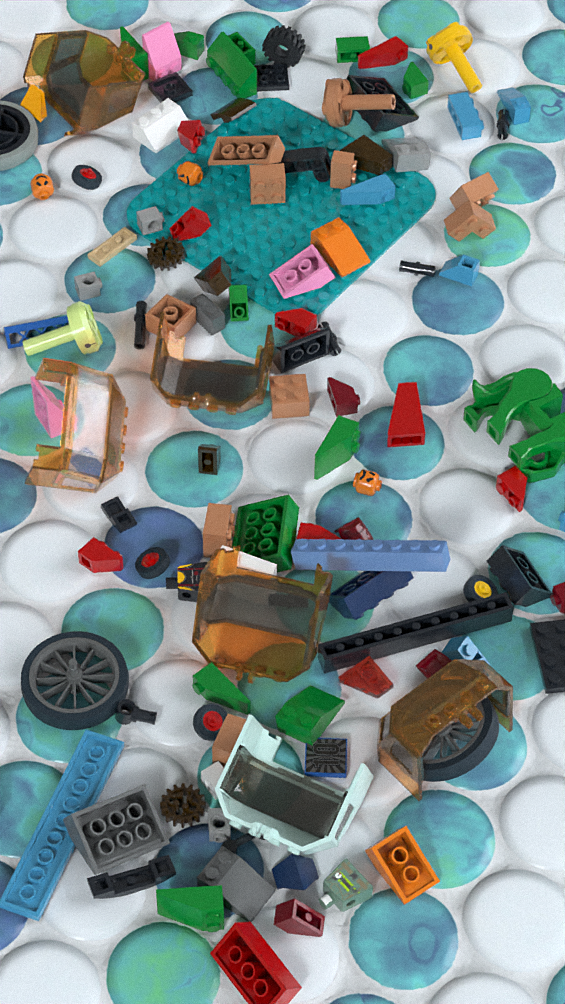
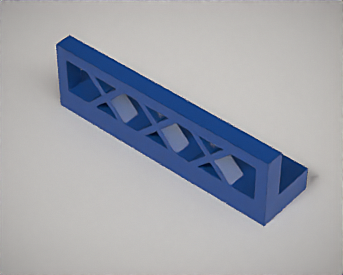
M62 316L4 327L3 331L7 348L23 346V339H29L26 337L29 330H36L41 335L44 334L47 327L52 326L55 329L58 328L56 325L63 327L66 323H69L68 317ZM17 333L22 338L19 343L11 344L9 334Z

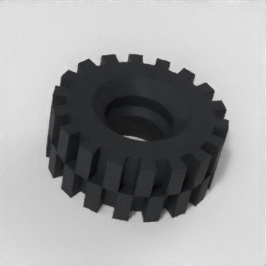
M285 25L271 28L262 44V51L265 52V57L268 56L270 62L274 61L273 64H287V68L290 65L294 67L298 64L306 45L304 44L305 40L301 39L302 35L297 34V30L292 31V27L288 26V28H285ZM279 45L286 47L288 50L282 49Z

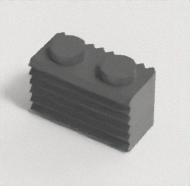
M202 293L191 299L190 305L196 308L197 323L202 325L210 335H214L225 328V314Z

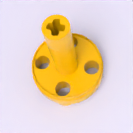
M453 22L428 38L426 41V52L435 64H444L451 61L468 91L475 93L482 88V83L464 55L472 45L473 38L466 26Z

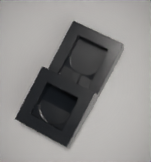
M118 496L101 504L102 511L120 533L137 525L133 515L128 508L125 509Z

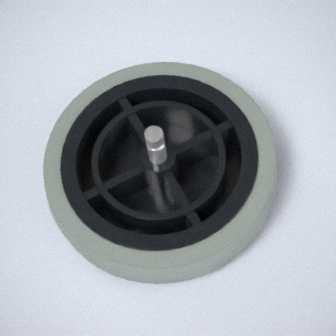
M0 100V171L24 163L32 156L38 144V128L33 115L27 109L18 104Z

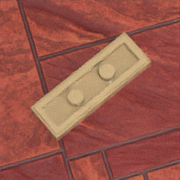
M124 227L88 253V259L101 267L136 241L137 235Z

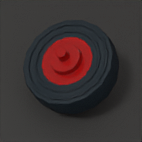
M77 165L71 174L74 183L84 189L95 190L102 182L100 172L88 165Z
M149 548L139 555L135 562V569L142 578H156L168 568L170 564L169 555L163 548Z
M210 703L203 705L196 711L193 717L195 732L204 740L215 741L228 713L218 704Z

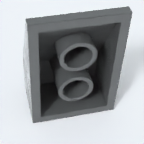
M223 846L197 877V887L222 885L223 906L247 922L254 920L275 893V888L241 857Z

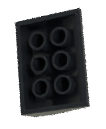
M347 76L346 79L350 83L352 95H395L396 103L394 109L355 110L369 124L373 131L387 132L419 119V116L385 78Z

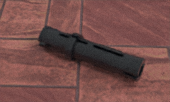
M145 301L137 302L136 314L134 315V348L139 350L145 348V314L147 313V303Z

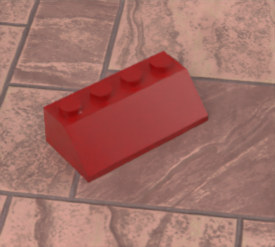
M251 922L234 923L210 953L248 1004H289L302 988Z

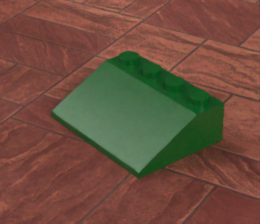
M288 494L239 506L232 548L277 564V573L291 570L293 561L291 550L296 538L299 515L298 505Z

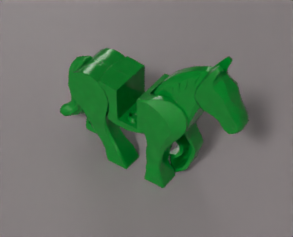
M526 368L519 372L507 374L496 382L487 385H481L474 379L472 391L475 402L473 405L464 408L463 420L475 433L484 418L492 416L487 421L486 432L500 445L511 420L521 421L531 437L517 444L510 445L508 457L527 477L528 483L554 477L565 463V412L560 414L563 394L555 383L552 384L549 375L536 368ZM543 453L544 460L541 462H535L531 458L534 455Z

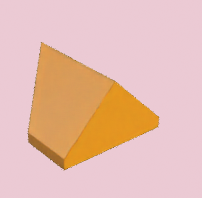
M32 84L20 106L27 109L33 117L42 122L47 117L44 92Z

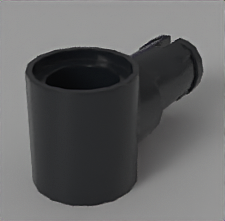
M129 699L119 702L115 714L117 722L122 725H127L131 722L136 723V721L155 725L157 712L139 709V706H136ZM122 710L128 711L129 714L123 713Z

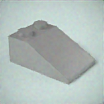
M414 137L382 139L385 150L392 154V165L396 172L428 170L431 152L425 142Z

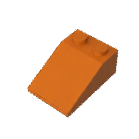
M339 217L311 231V244L315 246L323 259L341 277L370 263L369 257L350 227Z
M407 826L395 830L365 850L376 870L403 904L410 902L440 882Z

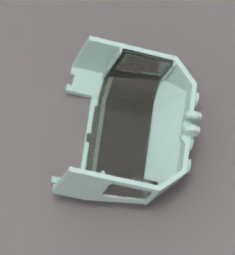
M249 714L215 787L223 814L230 821L229 825L237 829H241L243 826L249 829V834L257 838L263 835L264 839L268 840L267 842L278 847L280 844L288 847L287 851L298 856L300 852L307 855L338 847L362 804L374 777L365 764L361 763L349 789L346 788L343 793L311 777L273 762V759L283 739L279 736H276L275 739L268 736L269 731L264 729Z

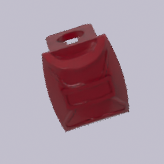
M359 517L334 531L335 533L339 532L343 540H373L370 531Z
M436 649L416 665L417 669L427 679L438 686L445 685L460 672L457 661L453 662Z

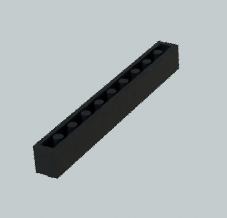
M507 592L320 643L318 644L317 658L325 674L511 622L514 607Z

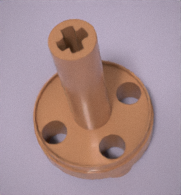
M327 79L322 113L330 126L343 127L350 123L352 110L394 109L396 103L395 95H352L351 86L347 79Z

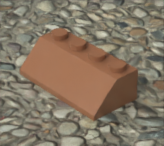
M278 135L217 137L208 165L278 163L282 160L285 147Z

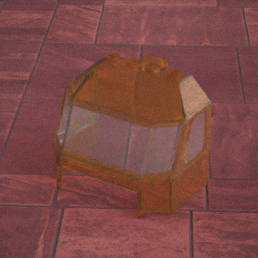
M43 358L35 375V380L60 383V386H66L62 413L60 447L36 445V451L39 452L38 459L33 460V465L25 479V484L97 493L123 471L124 461H121V454L125 452L123 436H126L127 425H124V419L128 416L126 399L113 374L70 361Z

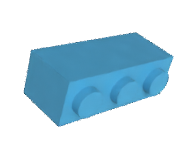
M468 92L448 95L447 108L461 140L481 137L484 124L479 119L478 110L474 108L473 99L469 97Z

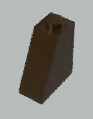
M362 135L340 150L342 152L354 153V160L357 161L356 169L381 175L392 168V154L366 135Z
M220 255L198 273L194 279L204 292L219 296L231 286V268Z

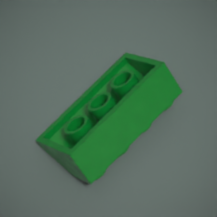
M221 32L207 50L206 63L208 67L214 70L216 76L220 77L223 84L231 90L233 96L246 99L256 95L257 69L225 32Z

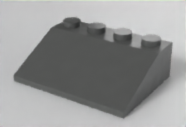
M145 784L72 813L63 819L71 840L94 875L170 844Z

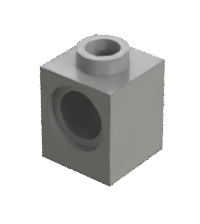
M156 206L136 212L137 225L143 235L163 230L164 216L162 212L159 213Z
M95 272L74 276L75 290L80 301L101 296L100 288H102V282L100 278H97Z
M222 808L208 809L209 842L222 843L231 839L230 821L225 818ZM222 825L223 827L217 828L215 826Z

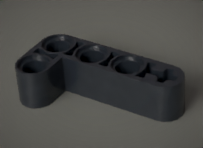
M323 147L286 150L281 162L272 163H284L285 174L313 171L316 180L320 182H327L331 175V160L327 150Z

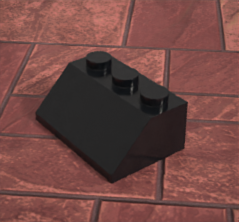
M318 328L272 346L271 360L280 373L329 355V328Z
M502 545L486 560L490 566V571L497 576L500 586L507 591L509 599L514 605L528 607L550 598L551 591L524 552Z

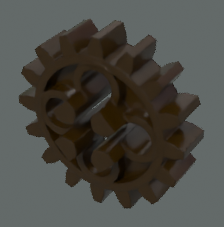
M163 236L160 241L155 239L156 243H150L151 248H147V258L150 265H154V269L160 267L161 271L164 268L170 271V267L176 269V264L181 265V259H185V249L182 242H178L177 238L172 240L171 236L168 239H165Z
M182 783L180 788L176 784L173 785L174 790L167 788L166 795L161 796L162 802H160L162 817L166 816V822L173 821L174 827L179 823L182 828L185 827L186 823L192 827V821L199 823L200 816L205 815L204 809H206L204 794L200 795V789L193 790L192 784L186 788L184 783Z

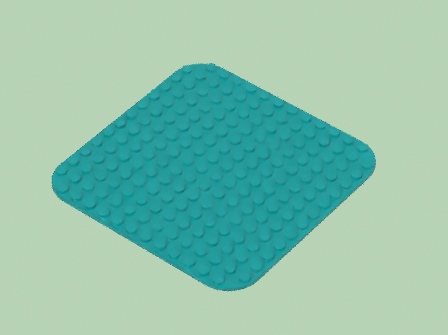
M280 98L252 100L257 106L233 121L223 122L201 141V145L196 153L189 151L138 194L127 208V221L137 234L154 244L156 243L155 239L160 241L163 236L165 239L171 236L173 240L169 228L193 206L207 213L212 226L200 237L178 241L182 242L185 249V259H182L183 261L202 271L221 255L231 268V285L247 284V297L274 314L302 308L318 315L433 207L436 191L431 181L416 171L396 172L392 165V168L383 174H386L396 186L395 199L382 204L341 205L340 190L342 189L330 187V179L327 182H320L316 180L313 171L285 174V203L251 204L249 165L259 164L208 165L217 137L278 135L285 147V151L323 147L327 150L330 160H332L334 150L340 151L356 140ZM186 161L199 165L203 172L201 182L194 186L181 182L177 174L179 165ZM356 169L354 171L356 173L355 184L352 183V186L379 175ZM156 206L159 213L162 212L164 216L163 230L143 235L137 225L136 212ZM339 217L350 227L369 257L370 263L344 277H341L327 263L335 276L334 279L321 288L284 299L269 274L311 245V231Z

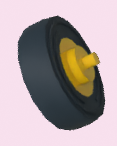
M483 575L470 577L463 586V593L468 602L498 594L495 584Z

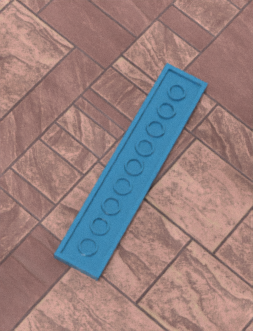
M85 730L0 899V908L36 921L40 920L75 848L63 819L72 813L97 803L124 748L123 741Z

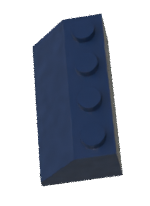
M363 571L325 598L344 618L357 620L363 617L364 612L368 609L376 608L381 600L392 597L394 595L393 592L397 589L408 586V582L414 577L411 571Z

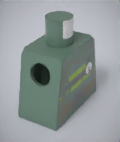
M346 858L323 881V892L325 895L319 898L318 901L325 910L335 904L340 911L345 912L372 898L373 886Z

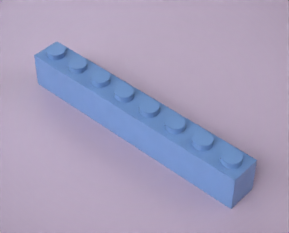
M296 539L291 550L296 570L446 572L450 562L447 541Z

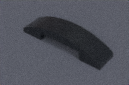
M166 855L149 860L148 865L111 876L106 872L89 877L87 882L94 899L115 898L156 886L175 876L176 871L170 856Z

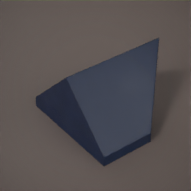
M293 853L271 869L277 890L286 888L305 891L315 880L319 879L313 859Z

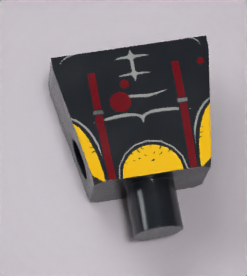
M209 562L179 566L178 577H166V589H178V599L182 601L210 603Z

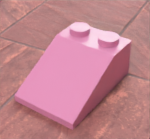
M169 21L142 35L143 49L148 53L149 78L154 81L182 69L181 54Z
M313 244L269 274L284 299L321 288L335 278L322 255Z
M34 376L30 377L35 415L52 439L71 431L70 422H72V417L69 412H65L62 401L60 399L57 400L55 395Z

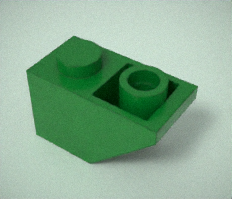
M247 284L229 286L231 321H249Z

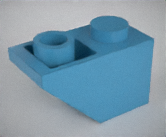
M466 255L453 258L445 262L439 276L472 286L479 273L480 260Z
M468 636L451 638L442 651L453 662H458V668L461 671L477 679H481L490 666V663Z

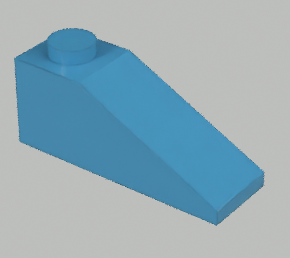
M513 87L497 90L500 100L509 112L513 125L529 122L531 106L526 96Z
M382 174L340 190V204H382L395 199L396 186L386 174Z

